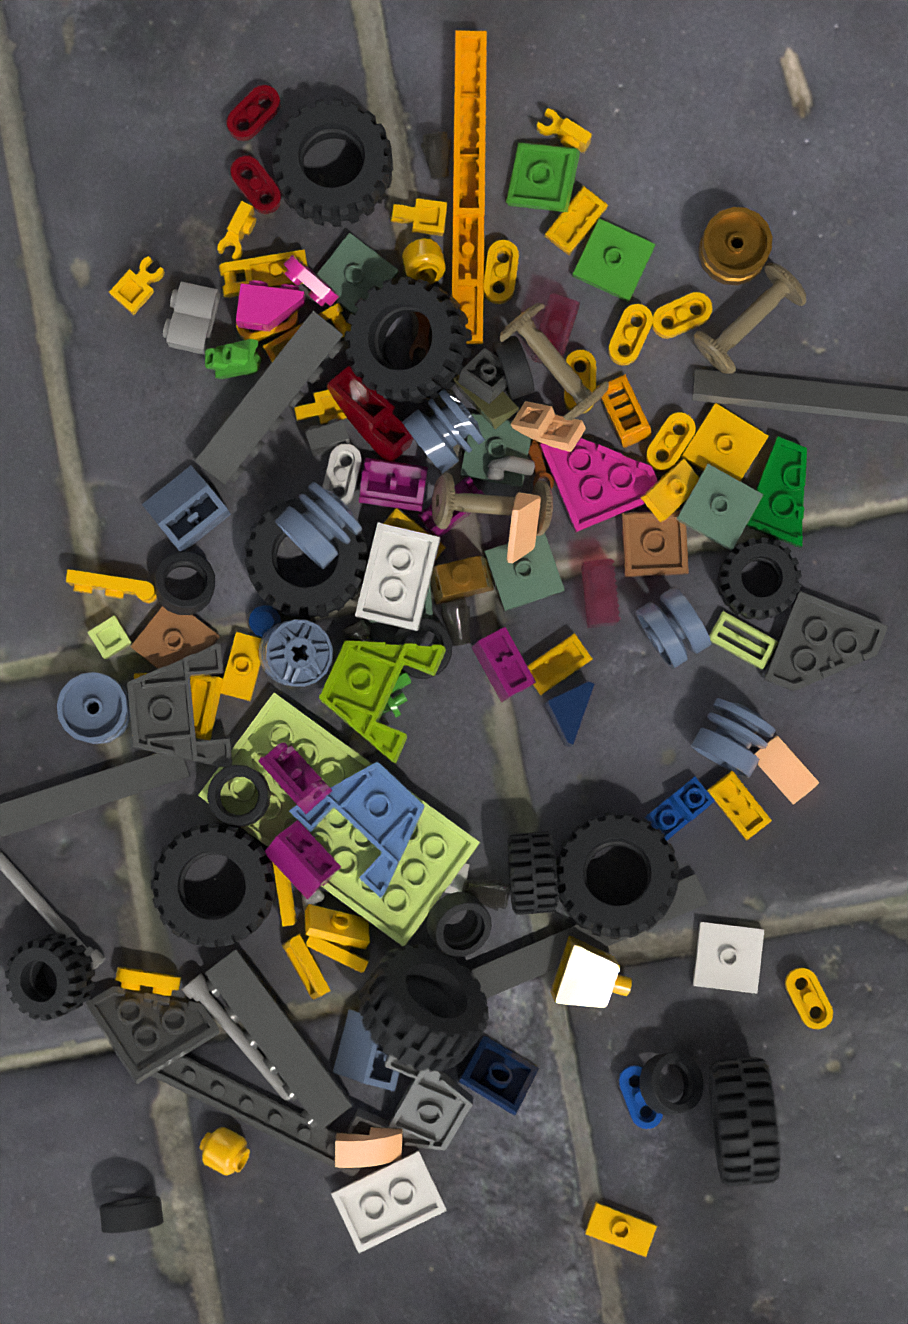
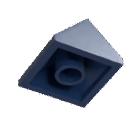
M588 681L548 700L545 704L564 746L571 747L575 742L595 683Z
M484 1035L460 1074L459 1082L515 1116L539 1068Z

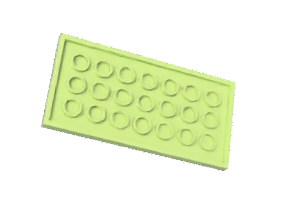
M276 693L272 694L231 750L232 765L248 766L258 771L268 783L271 796L270 805L265 815L256 823L241 827L267 847L281 832L298 819L289 812L297 804L258 762L262 756L265 757L282 742H285L288 747L292 745L330 788L372 765V763ZM222 767L216 770L198 795L206 802H208V787L213 777L223 769ZM235 777L224 784L220 799L223 807L228 812L242 815L254 808L258 800V792L251 780L245 777ZM414 795L425 808L385 895L380 898L359 877L382 852L338 810L333 808L312 832L309 831L341 866L334 876L322 887L400 945L406 946L480 842Z

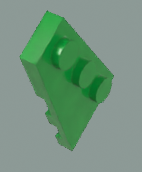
M779 436L776 438L756 491L763 494L746 525L750 529L801 548L803 544L802 525L804 519V487L806 483V447Z

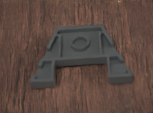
M221 644L212 645L203 651L189 655L180 661L127 682L133 748L222 768L232 766L230 739L196 741L190 677L223 674Z
M387 1056L385 1067L413 1079L389 1120L358 1108L346 1128L345 1134L369 1135L370 1127L403 1129L402 1141L405 1142L404 1146L446 1151L473 1105V1096L443 1071L429 1072L428 1068L425 1071L415 1070L412 1065L404 1066L398 1063V1059L394 1056Z

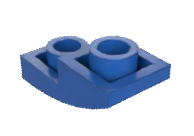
M693 777L644 818L650 821L651 826L656 830L659 828L665 834V839L668 840L714 803L715 800L698 779Z

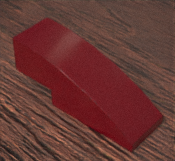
M348 366L327 384V389L347 419L365 441L385 461L393 462L411 446L414 438L404 424L392 414L395 407L382 395L377 394L376 390L367 388L362 383L363 378L357 377L351 367Z

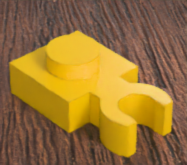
M149 256L141 261L140 271L137 275L129 269L109 291V294L133 315L153 295L154 290L149 284L161 280L165 274L162 267L155 273L147 272V268L153 262Z

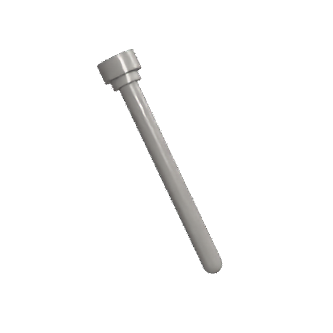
M0 852V870L57 934H66V938L72 936L77 939V946L83 944L87 949L84 952L87 957L91 956L93 960L90 963L91 969L98 968L106 958L98 949L93 950L91 946L87 948L7 857Z
M200 973L182 991L189 999L193 998L196 1002L200 1001L278 1094L284 1100H290L282 1087L286 1082L278 1073L274 1076L263 1062L265 1057L257 1048L254 1049L244 1036V1032L210 994V989L205 983L208 980Z

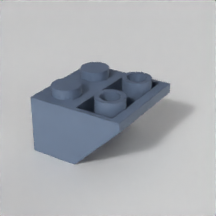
M192 465L142 504L180 552H185L231 515L227 507Z
M349 1009L333 1073L364 1084L395 1091L399 1072L384 1066L387 1055L382 1052L383 1048L379 1044L375 1045L370 1038L371 1033L369 1030H365L362 1024L363 1016H360V1012Z

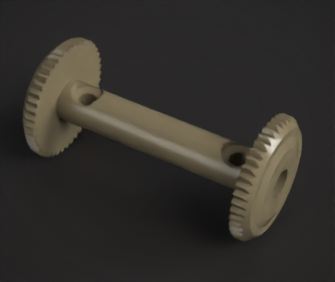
M767 263L765 265V273L773 286L762 293L722 332L719 338L713 340V338L702 331H697L694 334V342L698 350L722 373L733 374L736 371L734 363L727 354L728 350L735 347L779 304L781 299L786 297L789 301L800 307L806 303L804 288L783 266L777 263Z
M536 303L505 327L503 332L500 333V340L504 342L516 331L525 338L527 344L561 386L573 396L577 405L563 416L565 420H573L602 398L608 390L609 384L605 381L593 392L583 385L582 380L542 331L536 328L531 318L545 307L543 303Z
M443 473L435 483L432 497V515L435 524L440 529L449 527L453 510L512 516L515 497L471 493L457 494L454 492L455 485L450 473ZM539 480L535 483L532 495L541 497L536 536H541L547 531L553 513L551 488L545 481Z

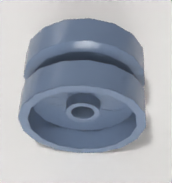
M675 586L660 595L662 610L652 602L636 610L638 620L649 641L672 669L688 660L685 646L691 652L698 654L712 645L707 630L686 597Z
M97 672L83 673L69 680L60 691L57 702L58 719L64 730L75 739L92 744L110 743L121 737L130 726L128 691L116 679ZM92 703L99 704V711L96 714H93V711L90 710Z

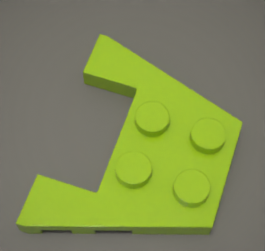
M345 641L319 699L388 759L396 763L408 736L404 732L378 723L403 666L407 665L435 676L446 649L442 645L417 646V644L409 643L390 645L385 642Z

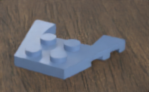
M376 762L331 787L332 792L307 814L298 805L289 812L312 832L333 808L338 810L382 852L359 877L374 893L382 898L425 806L379 762Z

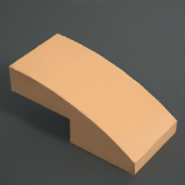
M528 401L524 402L511 423L512 428L540 443L572 452L586 429L582 420H565L563 416L555 415L552 406Z
M370 1127L369 1135L337 1133L335 1141V1167H369L400 1160L402 1158L403 1129Z

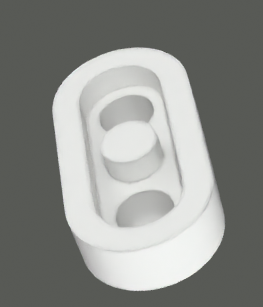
M341 444L333 449L322 487L332 493L335 487H342L345 492L338 498L345 505H348L354 497L362 464L361 454L356 447L350 444ZM348 456L352 459V463L350 466L344 467L340 464V460Z

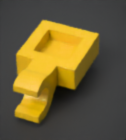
M546 109L545 116L550 118L553 123L550 126H544L538 122L536 125L537 131L546 136L558 134L562 145L568 148H577L582 153H585L591 143L592 133L567 118L565 120L562 119L554 110Z
M416 198L415 207L393 204L391 222L413 223L412 232L443 236L447 202Z
M243 201L240 202L227 227V234L218 244V253L223 254L227 246L235 247V252L232 255V259L237 261L241 258L242 247L240 242L245 234H251L257 218L254 217L253 206Z
M329 390L313 393L315 403L294 407L296 421L318 416L320 425L333 419H347Z

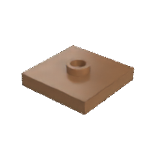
M674 511L662 522H659L652 512L622 513L625 577L689 574L686 525L676 520L681 511Z
M162 606L130 647L159 669L209 648L217 642L220 636L195 616L177 615L167 611Z

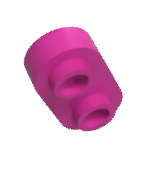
M291 255L284 263V266L288 269L284 274L297 286L303 282L311 289L308 295L320 306H323L325 303L332 306L339 298V295L294 255Z

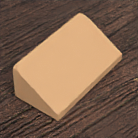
M519 492L518 495L516 494L509 534L508 563H514L531 552L535 547L541 497L538 495Z
M776 735L767 742L768 746L765 749L760 748L754 754L760 759L757 765L794 805L815 788L819 782L780 737Z

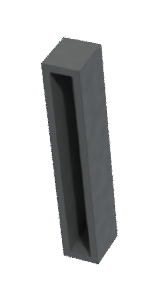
M313 311L203 449L195 462L224 485L228 480L235 483L246 469L241 465L248 455L254 458L265 445L261 441L264 434L268 430L271 433L277 430L284 421V418L280 415L287 405L292 409L296 406L304 395L300 391L307 380L313 384L324 370L320 366L321 362L326 356L333 359L344 345L339 341L343 334Z
M235 949L205 972L209 978L205 983L215 997L221 995L228 1004L225 1007L227 1014L235 1023L241 1021L247 1030L244 1033L245 1038L254 1049L260 1047L266 1055V1058L263 1059L264 1064L274 1076L277 1073L280 1074L286 1082L282 1086L284 1091L293 1102L297 1099L305 1108L301 1113L312 1128L317 1125L322 1130L354 1105L240 950Z

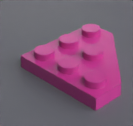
M581 437L572 452L557 449L543 443L539 445L575 533L645 504L641 497L658 481L652 466L628 458L619 452L602 445H597Z

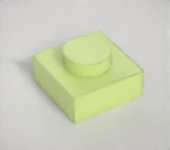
M115 615L87 632L105 660L132 644V641Z

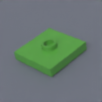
M518 143L506 203L514 207L568 212L580 151L577 148Z
M599 218L572 277L629 302L656 244Z

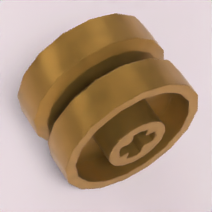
M731 207L717 213L709 221L699 243V259L706 273L712 279L724 285H740L751 281L761 272L772 250L773 236L768 223L759 213L743 207ZM731 244H736L737 249L732 247Z

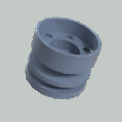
M445 388L438 393L446 403L443 408H440L432 398L428 401L434 413L433 416L429 418L425 413L417 409L402 421L415 441L442 474L459 461L453 449L454 446L458 444L468 453L472 451V448L464 439L469 434L478 445L485 441L478 422L460 399L448 393Z
M312 482L308 489L316 500L313 502L303 493L299 496L301 503L307 510L302 514L289 506L275 520V523L308 557L324 569L338 555L331 540L335 537L348 545L351 540L342 529L346 527L353 534L357 535L362 528L355 520L352 511L334 493Z
M284 620L274 624L264 633L259 644V660L263 671L272 680L282 685L305 687L318 682L327 673L332 662V645L328 635L319 625L308 620ZM302 646L301 653L304 655L303 659L293 660L294 653L291 651L292 647L299 648Z
M717 698L713 707L724 716L709 712L707 718L717 726L716 730L700 728L691 747L718 765L738 775L750 778L760 760L749 750L750 746L765 749L768 743L757 734L759 733L771 738L776 730L753 710L741 704Z

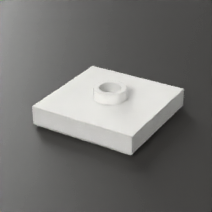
M699 922L693 986L757 994L764 929Z

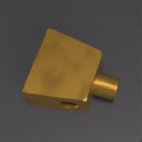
M482 556L458 560L433 568L431 586L436 604L494 590L487 559Z

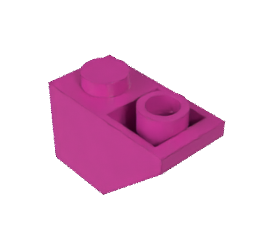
M256 280L249 281V284H241L236 315L238 328L270 332L305 305L304 291H299V287L288 284L280 285V288L268 287L267 283Z

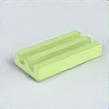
M724 611L720 614L718 621L709 634L712 643L761 670L766 666L778 644V641ZM726 621L769 646L765 650L722 625ZM719 632L760 654L763 656L762 659H757L718 637L717 634Z

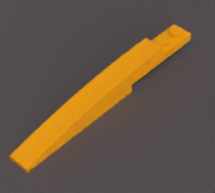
M455 31L452 297L460 304L459 309L466 314L469 321L465 326L471 330L472 340L467 341L466 344H483L487 31Z

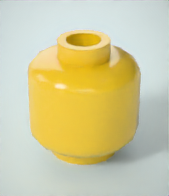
M418 239L408 244L404 249L402 258L407 277L415 280L421 279L431 284L442 278L446 267L442 249L437 242L431 239Z
M225 1127L217 1128L213 1133H206L200 1144V1150L203 1151V1163L226 1176L234 1172H240L250 1155V1150L247 1148V1140Z

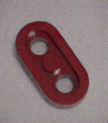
M260 85L254 88L229 113L227 127L230 135L239 141L252 139L279 112L281 103L278 92L268 85ZM268 100L271 104L268 108H262L259 106L261 101ZM247 122L249 126L246 130L238 129L239 123Z
M251 156L237 158L231 166V177L234 184L257 212L261 214L275 212L281 204V193L278 186L258 160ZM246 170L253 173L249 179L242 177V173ZM263 195H270L272 197L269 203H262L260 199Z

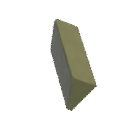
M460 375L453 378L456 388L494 429L498 428L519 410L504 392L488 404L458 383Z

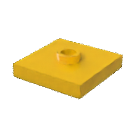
M715 403L681 457L703 471L707 464H710L736 480L741 481L769 436Z

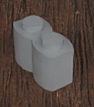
M181 282L179 289L173 290L170 307L174 308L171 319H166L163 329V337L167 338L166 342L169 347L205 355V351L209 347L220 300L218 289Z

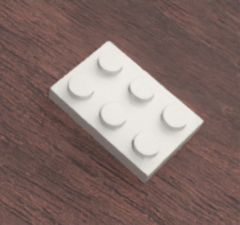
M377 523L355 616L418 631L440 537Z
M419 1150L331 1193L358 1253L447 1211Z

